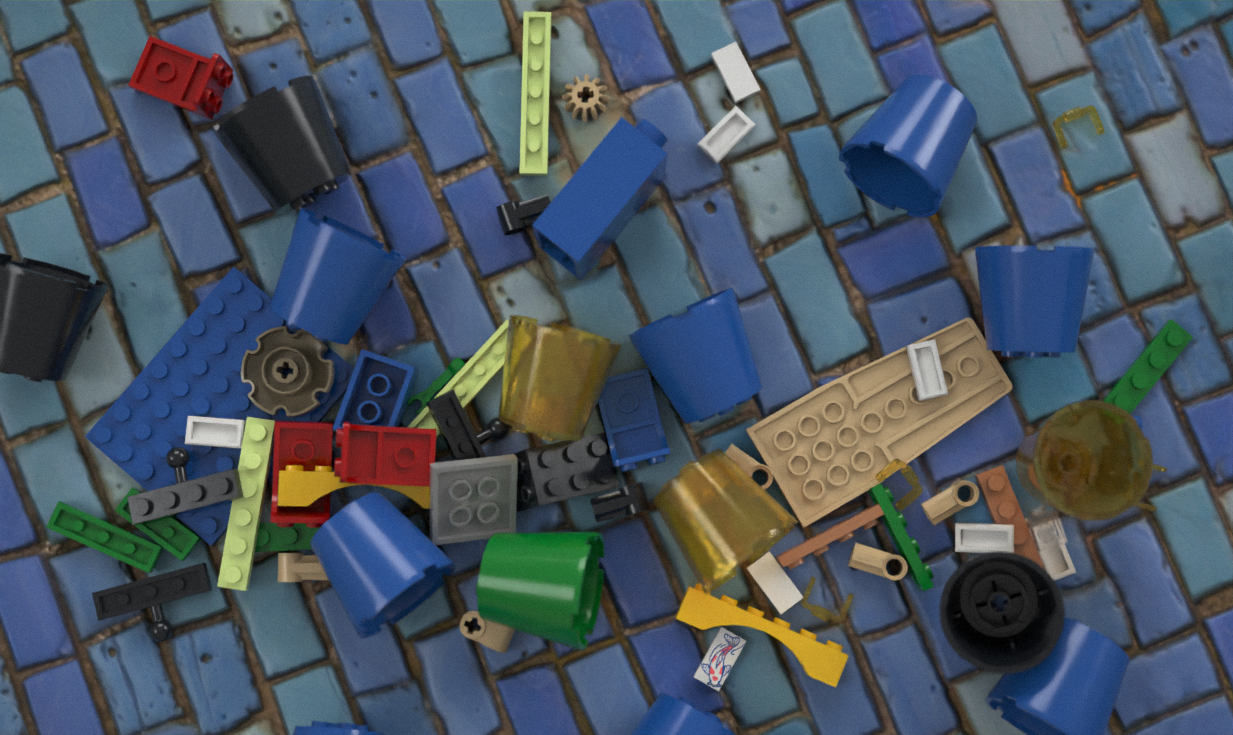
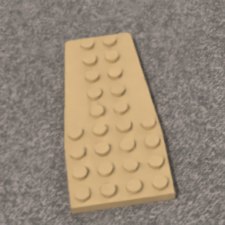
M972 318L960 320L912 343L936 341L948 395L922 401L918 400L905 346L813 390L745 430L765 465L771 469L775 482L802 528L868 491L869 488L881 483L1012 390V383L992 350H987L986 340Z

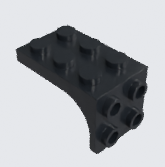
M606 432L528 448L514 453L518 459L516 511L518 512L619 487Z

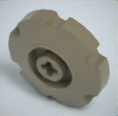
M286 326L275 327L259 335L256 338L258 343L257 349L255 351L247 350L241 365L242 382L252 385V390L248 393L249 399L261 410L275 416L278 415L280 410L284 409L286 416L298 417L320 406L318 395L322 392L330 393L335 375L334 362L330 359H324V353L328 350L325 343L303 329L297 330L295 334H291L290 329ZM289 367L293 369V374L283 375V370H287Z

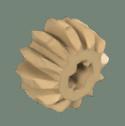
M585 74L584 81L581 82L575 76L573 78L574 85L566 84L565 86L568 93L563 94L562 99L568 103H566L564 109L566 112L573 111L572 118L574 120L580 114L582 115L583 122H587V115H591L594 120H597V111L605 113L606 107L603 104L609 103V96L604 95L607 92L606 85L599 86L600 79L598 77L590 82L589 75ZM585 94L589 95L587 103L582 102Z

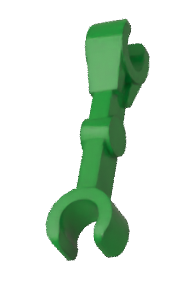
M455 358L448 365V369L434 380L426 390L409 398L408 406H411L417 399L421 400L422 407L415 412L420 414L427 406L426 402L430 401L438 391L442 390L444 385L466 363L460 358Z

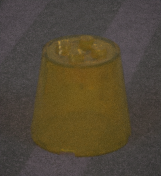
M510 314L498 419L511 425L515 431L539 434L538 437L544 440L581 441L622 344L615 341L610 343L611 339L553 322L550 323V327L537 325L538 319Z
M1102 401L1077 402L1058 410L1023 439L1017 452L1016 471L1022 487L1038 502L1081 520H1108L1118 517V515L1124 513L1130 507H1134L1146 492L1153 470L1150 442L1136 424L1135 418L1120 407ZM1061 462L1066 464V467L1064 469L1061 465Z
M722 449L714 450L702 456L695 463L693 460L688 462L679 470L680 474L670 479L661 487L662 490L653 500L705 594L716 590L738 574L735 569L748 560L750 564L755 562L795 527L794 525L798 523L784 507Z

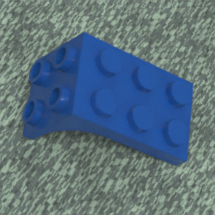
M648 368L593 381L614 468H621L622 473L638 469L637 463L648 461L649 466L665 462V456H669L671 451L665 438Z

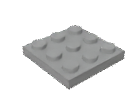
M515 454L430 463V540L435 545L488 539L495 533H516L518 459Z

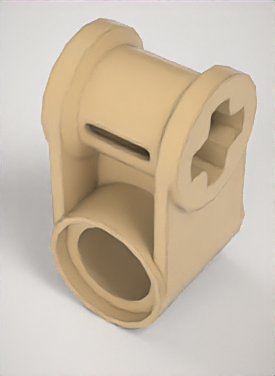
M468 611L460 621V631L465 637L482 643L484 646L498 652H507L515 632L514 629L483 620L478 611ZM474 617L478 619L477 624L481 627L480 629L475 628L471 632L468 630V625L465 621H471Z

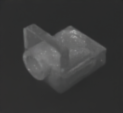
M1046 506L1029 510L1030 516L1024 518L1029 525L1037 551L1067 543L1056 509L1047 510Z

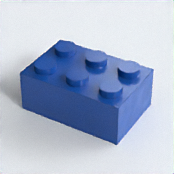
M361 349L332 430L337 431V428L343 429V422L367 426L399 427L419 370L413 366Z

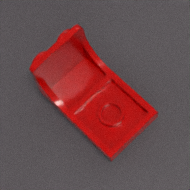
M149 36L128 86L131 89L212 120L214 114H217L222 107L223 93L226 88L228 89L231 86L234 75L233 69L219 54L214 53L211 59Z
M275 421L270 522L276 523V526L293 527L294 523H306L307 527L320 528L330 519V493L320 497L308 507L278 506L279 471H286V465L303 466V471L315 472V466H331L333 422Z
M343 422V429L337 428L336 447L342 449L341 458H335L334 477H340V483L430 487V463H435L436 429L350 424V422Z

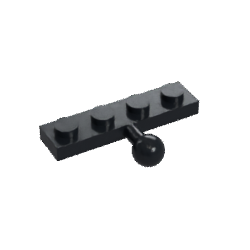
M449 390L426 402L454 461L486 457L481 444L492 438L501 440L509 433L508 422L503 418L497 417L489 421L487 429L475 434L454 390Z
M182 447L170 449L166 455V462L174 469L177 484L128 496L132 524L139 525L243 498L238 469H231L188 481L186 466L190 460L188 451Z
M201 563L93 592L92 596L98 621L150 607L153 618L150 635L157 642H165L171 638L173 626L165 619L162 604L211 591L212 586L206 563Z

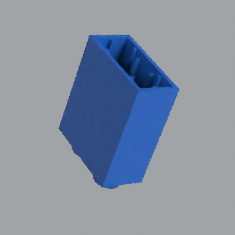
M621 117L532 225L538 247L582 281L664 180L668 153L662 147L668 141L666 136L645 119H640L633 126Z

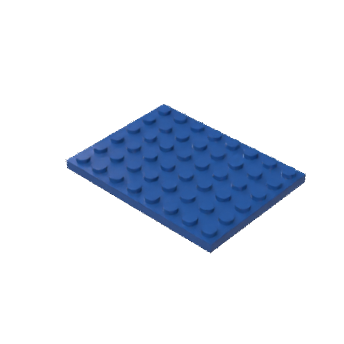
M233 267L86 434L85 438L147 491L177 484L174 469L166 462L168 451L174 447H182L189 453L190 460L186 466L188 481L231 469H238L241 449L185 444L188 416L247 420V417L274 421L321 422L346 393L354 368L327 346L328 350L324 353V359H330L334 362L335 375L330 393L322 392L318 395L320 406L298 417L286 416L284 409L280 410L278 415L275 416L258 408L248 397V393L252 390V385L243 383L241 379V365L245 352L247 350L255 351L258 347L256 338L269 329L286 326L290 329L291 334H295L298 329L287 325L285 319L275 314L270 309L272 298L237 268ZM289 367L287 370H283V375L293 374V369ZM274 445L267 483L273 478ZM232 500L177 514L176 516L210 546H214L227 531Z

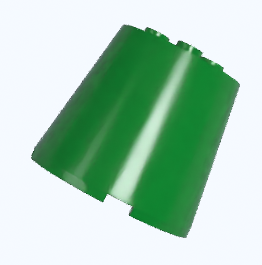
M597 532L493 534L484 550L476 585L478 612L481 619L574 649L584 650L588 646V640L585 639L586 635L593 634L602 596L604 570L599 569V557L604 558L605 556L602 534Z

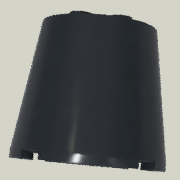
M313 76L294 78L288 81L289 87L278 91L274 86L255 95L219 119L221 126L215 125L212 127L215 136L276 214L311 206L317 202V197L335 192L340 188L339 184L351 176V171Z
M0 253V372L17 374L35 382H42V380H66L106 294L108 284L97 279L95 283L89 281V275L62 266L23 257L22 262L11 260L12 255Z
M989 552L967 560L950 576L941 595L940 622L948 643L963 660L987 672L1013 674L1036 666L1052 652L1064 627V603L1055 581L1038 563L1016 553ZM995 595L1007 598V600L1003 601L1002 607H997L996 603L991 604L995 600Z

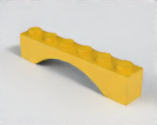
M286 465V471H279L278 506L308 507L320 497L334 490L349 486L371 485L397 491L413 500L422 509H430V487L340 483V477H334L332 466H315V472L303 471V466Z
M696 583L694 588L687 587L676 613V619L701 630L715 626L739 625L764 631L780 640L791 650L808 676L836 688L849 655L842 652L844 646L827 640L825 645L816 641V634L802 628L800 633L790 630L791 624L777 617L774 618L773 622L762 618L765 612L748 606L746 611L736 606L737 600L723 594L721 599L711 596L712 590Z

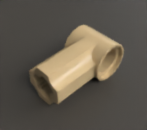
M733 444L730 445L718 462V465L746 483L756 492L765 491L773 481V474L768 466L760 464ZM756 471L764 472L767 475V483L762 486L756 485L752 481V474Z
M958 480L920 505L932 525H935L966 506L976 503L979 498V490L970 481ZM963 485H966L970 490V496L965 501H961L957 495L958 489Z
M856 542L848 564L849 567L890 580L902 579L906 575L908 568L903 557ZM891 559H896L900 563V570L895 575H890L886 571V564Z
M278 553V582L329 580L316 555Z

